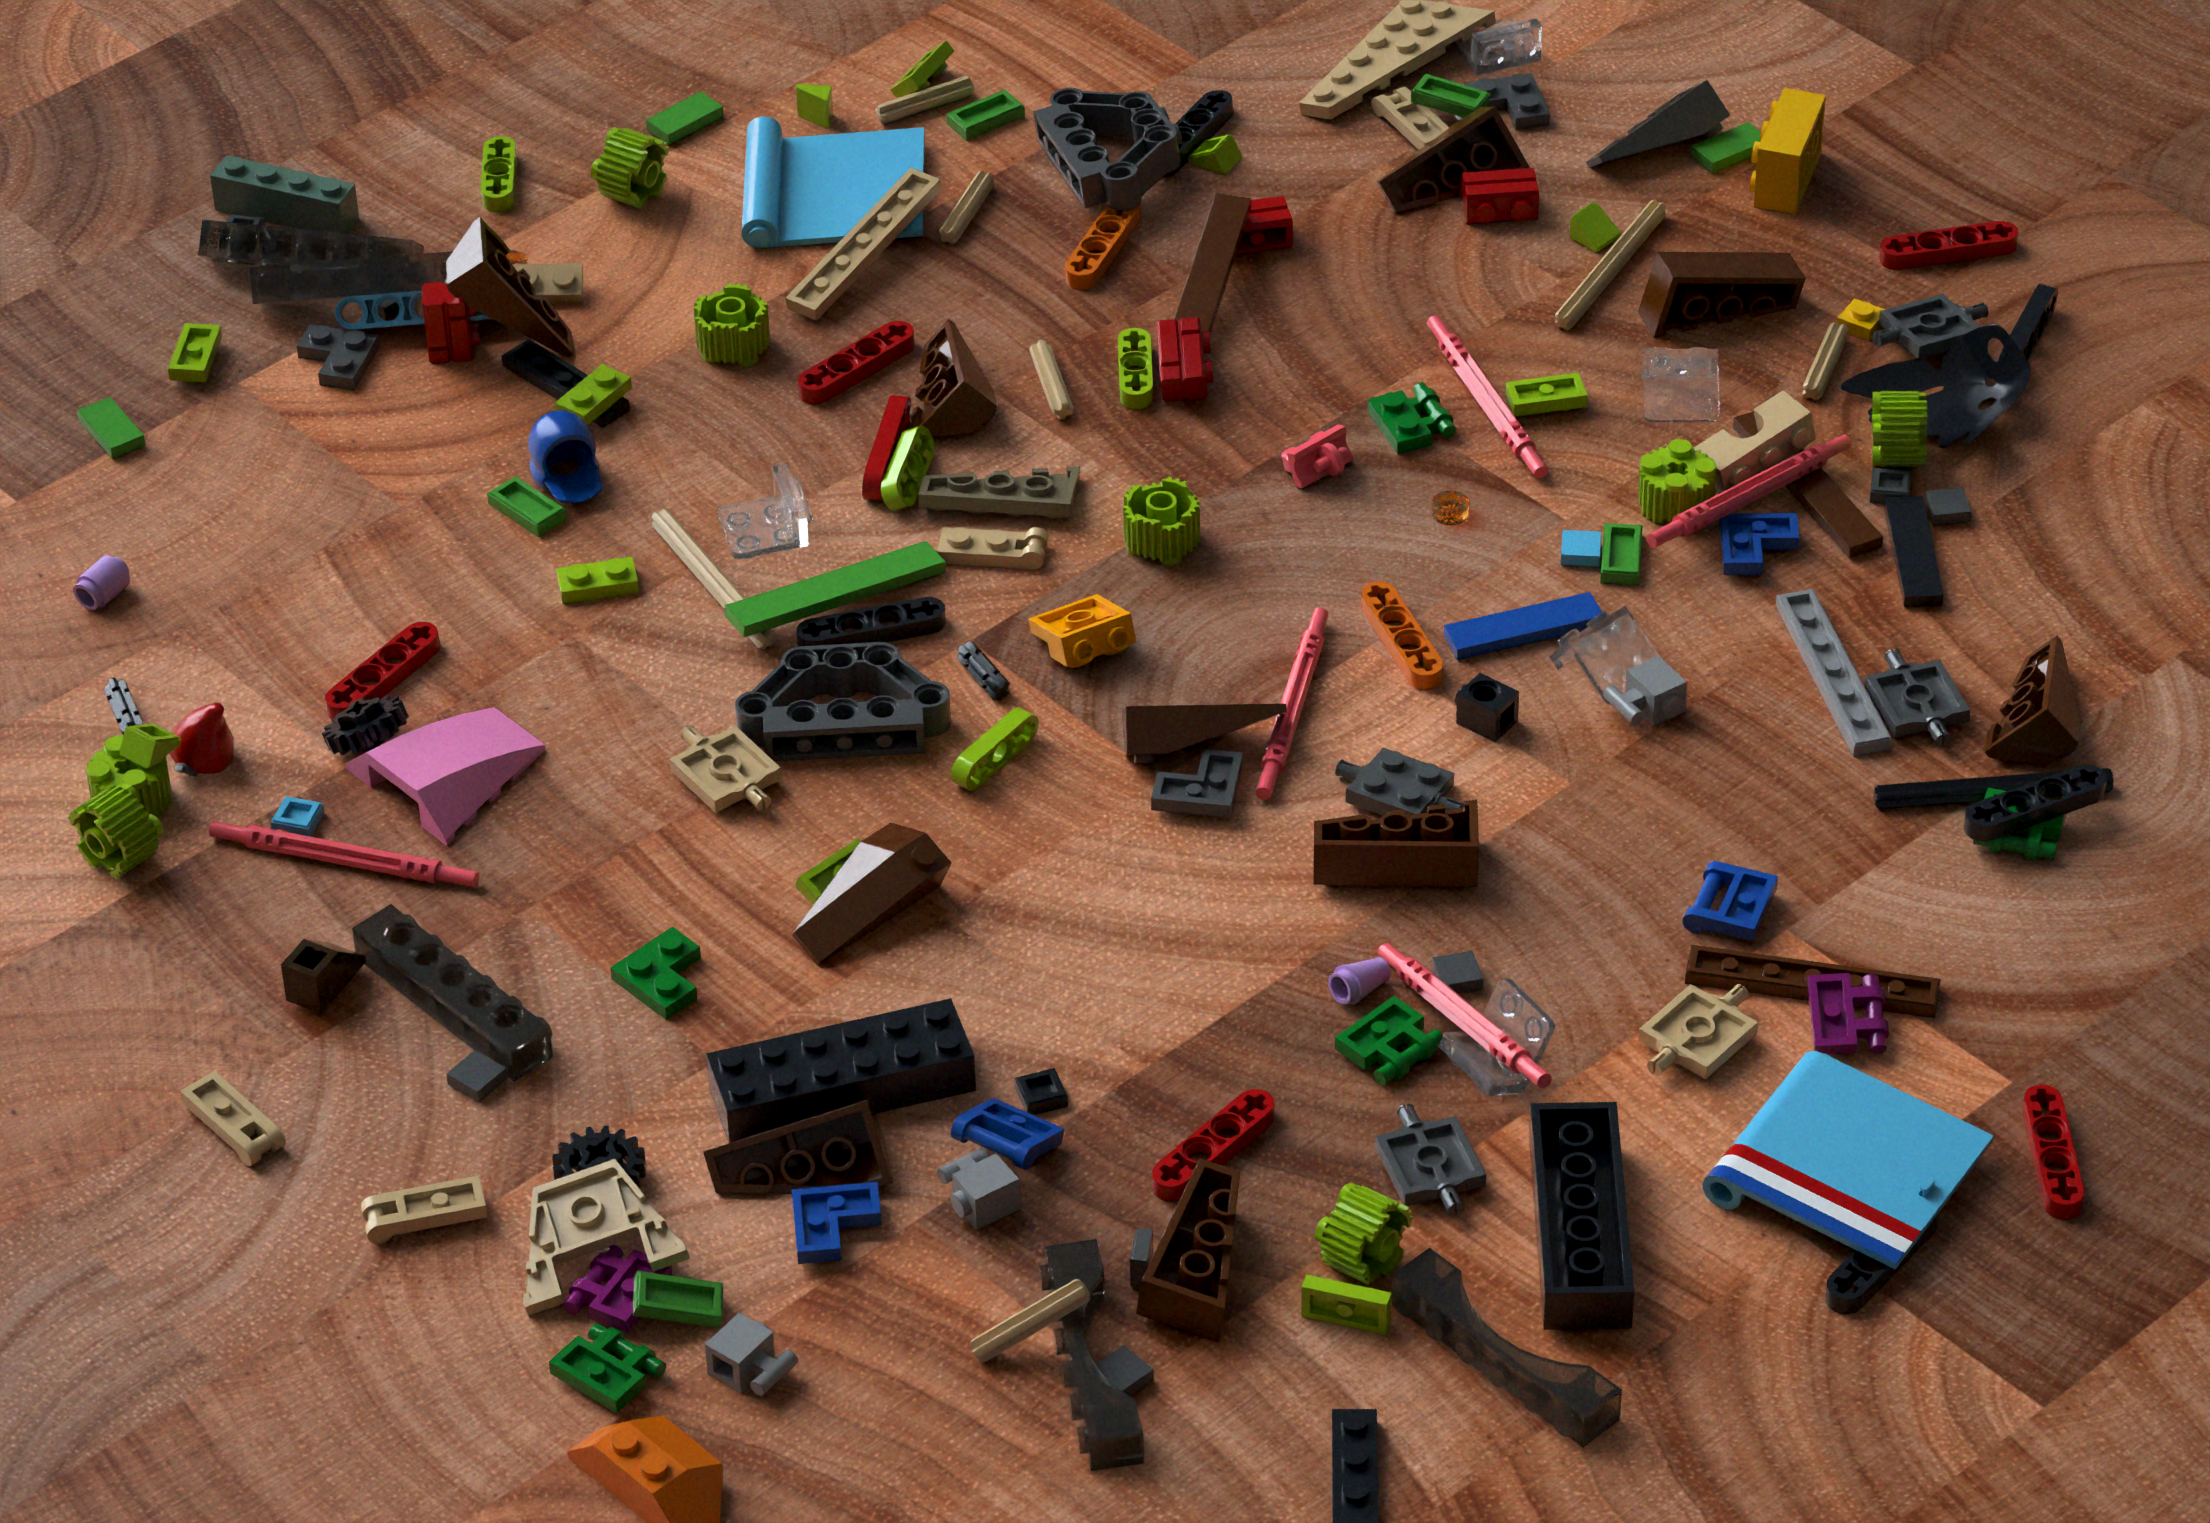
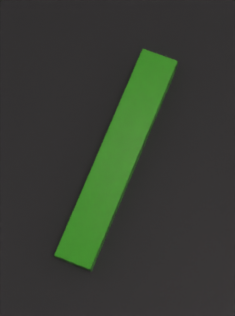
M923 541L725 605V617L743 637H747L944 573L946 561L927 541Z

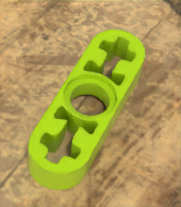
M506 136L492 137L483 146L482 205L491 212L506 211L515 202L516 146L514 140ZM495 173H506L503 175H492ZM495 191H501L500 194H495Z
M1128 328L1118 335L1120 402L1123 406L1130 409H1143L1153 402L1151 336L1144 329ZM1131 346H1138V351H1131ZM1133 366H1138V367H1143L1144 369H1141V370H1129V369H1127V368L1133 367ZM1132 386H1140V391H1133Z
M924 426L902 432L881 482L883 501L892 511L912 506L915 503L924 475H926L934 456V440L930 431Z
M1020 707L1011 710L958 756L951 770L952 782L969 791L978 789L1031 743L1038 730V717Z

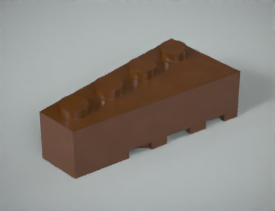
M1657 252L1638 313L1653 338L1665 336L1666 330L1680 327L1683 332L1697 329L1699 323L1714 320L1718 324L1732 322V319L1736 316L1747 313L1750 317L1795 309L1806 277L1790 253Z
M1477 800L1463 801V808L1445 810L1444 804L1427 806V813L1406 815L1403 809L1388 811V814L1376 820H1371L1370 817L1363 814L1314 821L1313 885H1327L1330 887L1341 885H1367L1369 887L1409 886L1412 888L1423 886L1478 887L1479 832Z
M1199 1158L1141 1280L1137 1315L1219 1342L1226 1303L1240 1171Z

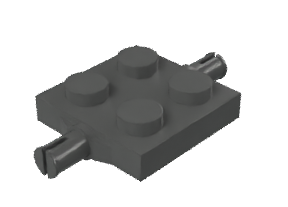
M1944 294L1880 311L1879 324L1885 330L1874 332L1873 342L1877 347L1894 342L1901 343L1916 358H1930L1935 354L1949 351L1954 340L1979 328L1980 326L1974 320L1987 318L1989 310L1984 302L1969 307H1961L1950 301Z
M1894 648V652L1892 649L1888 650L1884 658L1891 668L1885 672L1866 675L1865 688L1894 738L1927 731L1931 734L1937 746L1942 747V743L1946 746L1951 741V735L1945 727L1966 723L1970 719V708L1941 660L1922 664L1907 663L1899 649Z
M1382 748L1369 764L1362 767L1346 762L1343 759L1336 766V776L1353 781L1346 789L1345 802L1383 816L1388 814V811L1401 809L1404 810L1406 815L1427 813V806L1444 804L1445 810L1463 808V802L1445 797L1454 786L1455 773L1439 768L1434 764L1402 755L1397 751Z
M1404 1104L1397 1109V1115L1403 1127L1393 1132L1375 1136V1149L1403 1205L1410 1206L1434 1199H1441L1449 1216L1454 1217L1455 1212L1457 1216L1464 1211L1465 1206L1461 1202L1458 1193L1486 1187V1173L1457 1117L1454 1116L1438 1121H1421L1412 1104H1407V1110Z

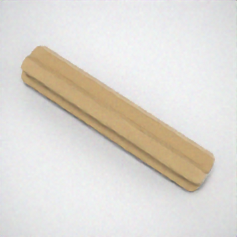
M963 76L879 104L875 109L876 115L881 124H887L971 96L974 92V85L970 77Z
M979 171L975 175L939 230L941 234L940 240L943 243L949 242L952 245L959 240L995 185L992 173L986 174L984 171Z
M1834 322L1829 325L1803 384L1804 390L1802 394L1806 399L1812 398L1816 401L1822 397L1848 338L1847 332L1849 329L1845 324L1839 325Z
M1038 340L1037 344L1031 345L1029 349L1052 414L1056 415L1059 420H1065L1066 416L1072 415L1074 407L1051 346L1047 345L1045 340Z
M1080 1279L1071 1281L972 1339L970 1342L972 1352L978 1360L987 1362L1088 1303L1091 1297L1087 1287Z

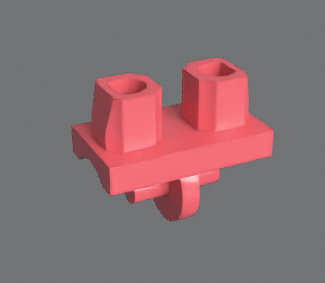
M1338 424L1325 432L1319 431L1310 436L1309 441L1296 448L1290 447L1282 452L1281 457L1284 469L1292 474L1295 487L1304 488L1328 474L1336 476L1344 471L1347 463L1353 461L1352 453L1346 443L1347 432L1345 426Z

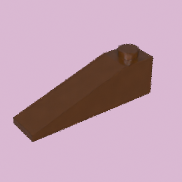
M1480 107L1452 125L1378 180L1377 183L1394 213L1461 197L1462 173L1524 169L1530 167L1496 107Z
M481 217L474 220L446 261L447 279L445 283L450 293L456 298L460 297L470 308L567 358L573 355L571 330L546 297H536L534 287L529 281L531 278L524 268L517 271L506 257L510 249Z
M948 319L924 345L920 373L925 378L922 384L916 388L915 396L920 399V406L915 407L911 414L913 428L924 426L930 431L932 437L973 433L980 425H986L993 418L998 407L994 390L955 323Z
M2055 636L2025 658L2012 684L2016 691L2010 699L2002 703L1999 709L2004 715L2001 723L1996 722L1992 724L1987 733L1985 753L1989 758L2048 764L2057 757H2067L2078 746L2080 719L2063 643L2058 636Z
M1286 704L1126 706L1122 711L1125 756H1134L1135 764L1158 763V756H1166L1282 715L1287 712Z
M889 823L858 844L795 929L792 936L819 966L940 887L952 862L927 833L895 823Z
M872 1099L703 1151L716 1193L792 1194L791 1189L878 1182V1187L893 1183L885 1141Z

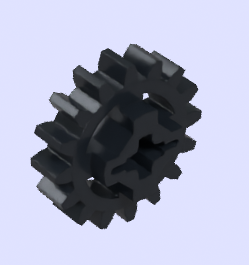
M387 695L381 700L379 697L372 700L361 698L350 703L351 706L343 712L336 714V717L332 719L333 723L324 727L325 732L322 735L332 754L340 752V755H344L350 750L352 753L360 750H367L368 752L380 746L388 738L395 736V733L400 731L399 727L407 723L406 719L409 718V715L399 696L391 698L390 695Z
M604 1125L600 1133H594L591 1127H586V1135L581 1137L574 1132L571 1133V1144L560 1142L558 1144L559 1153L552 1156L554 1180L575 1173L572 1169L578 1172L612 1159H616L639 1189L641 1187L640 1178H646L644 1148L638 1147V1138L636 1136L626 1139L624 1129L611 1134L609 1126Z

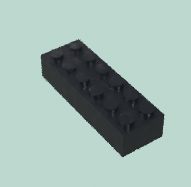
M951 998L706 1053L709 1090L728 1143L868 1099H872L877 1114L976 1091L974 1053Z
M1617 1102L1530 1103L1529 1147L1543 1329L1632 1328L1634 1284Z

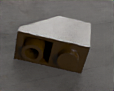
M303 939L281 964L286 1001L322 1013L366 963V956L332 943Z

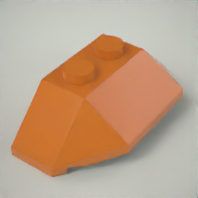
M664 1415L601 1427L567 1451L569 1459L647 1523H721L723 1463Z

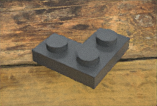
M1532 73L1514 74L1494 79L1483 78L1464 83L1466 86L1490 93V102L1487 107L1495 106L1498 111L1507 110L1515 130L1550 125L1549 110Z
M309 324L297 344L298 358L325 362L318 373L321 386L355 391L380 347L379 335L358 330Z
M1203 749L1197 775L1157 771L1151 796V810L1231 818L1243 766V752Z

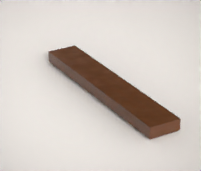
M1215 194L1174 318L1177 321H1180L1181 318L1198 317L1201 319L1202 331H1209V334H1211L1252 207L1251 198Z
M1754 411L1734 417L1733 428L1742 438H1748L1758 433ZM1803 448V449H1800L1799 451H1797L1796 453H1794V454L1791 455L1790 457H1792V456L1798 454L1799 452H1801V451H1803V450H1805V449H1804V448ZM1821 467L1785 485L1849 558L1882 547L1883 536Z
M1691 945L1685 973V984L1732 990L1736 984H1741V988L1744 986L1749 993L1809 1001L1808 975L1850 973L1851 987L1863 986L1862 978L1865 975L1875 974L1879 977L1880 987L1885 991L1886 1004L1882 1007L1883 1011L1935 1018L1941 979Z

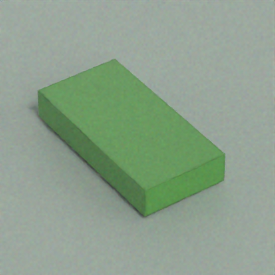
M1425 74L1411 91V102L1465 118L1480 107H1487L1490 102V93Z
M1002 90L947 113V125L967 141L1025 117V106L1006 90Z
M700 91L646 119L647 130L670 145L723 117V106Z
M1744 123L1692 145L1691 156L1711 173H1715L1750 158L1755 141L1760 142L1761 132L1751 123Z
M111 397L77 410L80 423L112 459L146 445L144 434Z
M517 476L487 493L488 504L537 537L567 520L565 508Z
M1604 523L1600 583L1639 585L1643 525Z
M637 1271L634 1277L633 1316L719 1328L722 1322L723 1283Z

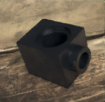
M1479 673L1468 684L1462 685L1456 694V724L1496 742L1518 722L1519 691Z

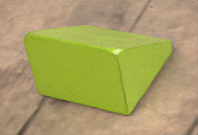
M796 84L798 116L822 127L830 128L833 117L832 86Z
M1224 135L1204 140L1189 156L1188 161L1195 166L1219 174H1227L1242 159V154L1232 135Z
M1595 202L1590 203L1571 216L1570 238L1596 253L1621 236L1620 230Z
M154 723L129 726L125 728L120 755L144 768H151L176 749L182 739Z

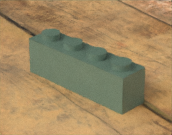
M228 155L225 156L210 175L214 206L217 211L235 215L262 217L266 222L342 239L345 238L359 219L354 183Z

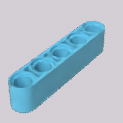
M422 291L345 297L338 302L335 308V317L337 322L346 329L425 324L424 318L416 311V303L422 298ZM388 299L396 301L400 309L397 318L391 321L383 319L379 313L381 303ZM350 302L359 304L363 311L360 321L354 324L346 322L342 315L344 306ZM478 311L477 316L470 317V320L492 319Z

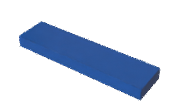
M1591 592L1447 624L1444 625V637L1456 659L1459 660L1603 627L1604 614Z

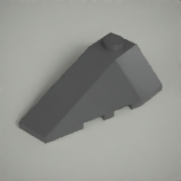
M1705 80L1680 92L1648 115L1647 119L1629 129L1627 136L1623 135L1586 163L1589 168L1690 141L1701 135L1708 139L1723 129L1720 122L1729 117L1730 113L1708 80Z

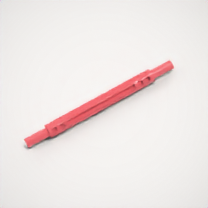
M1431 316L1427 321V325L1439 341V349L1514 455L1525 462L1536 478L1545 477L1548 473V468L1536 453L1535 443L1460 338L1449 331L1439 316Z
M1843 434L1821 446L1813 445L1674 516L1671 523L1648 534L1646 537L1647 543L1650 547L1656 548L1678 536L1686 537L1824 466L1829 458L1851 448V439L1846 434Z
M1321 607L1314 609L1308 630L1304 631L1301 636L1294 664L1281 704H1286L1287 712L1276 717L1260 764L1262 774L1256 795L1263 800L1271 798L1277 777L1284 771L1315 667L1318 664L1324 645L1323 632L1329 613Z
M212 821L209 827L210 837L245 843L246 848L250 849L257 848L261 851H272L276 854H288L396 875L405 879L411 878L415 881H427L431 884H438L439 881L476 888L479 882V872L445 866L441 860H429L425 857H415L410 854L403 855L289 833L285 830L260 827L254 824H250L249 827Z
M1384 943L1379 947L1378 955L1396 970L1397 976L1511 1071L1522 1073L1541 1089L1550 1085L1551 1075L1532 1060L1529 1051L1413 957L1404 956L1390 943Z

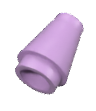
M1381 957L1340 965L1329 976L1328 987L1330 993L1340 1004L1348 1003L1355 1005L1385 981L1389 980L1391 976L1390 967Z

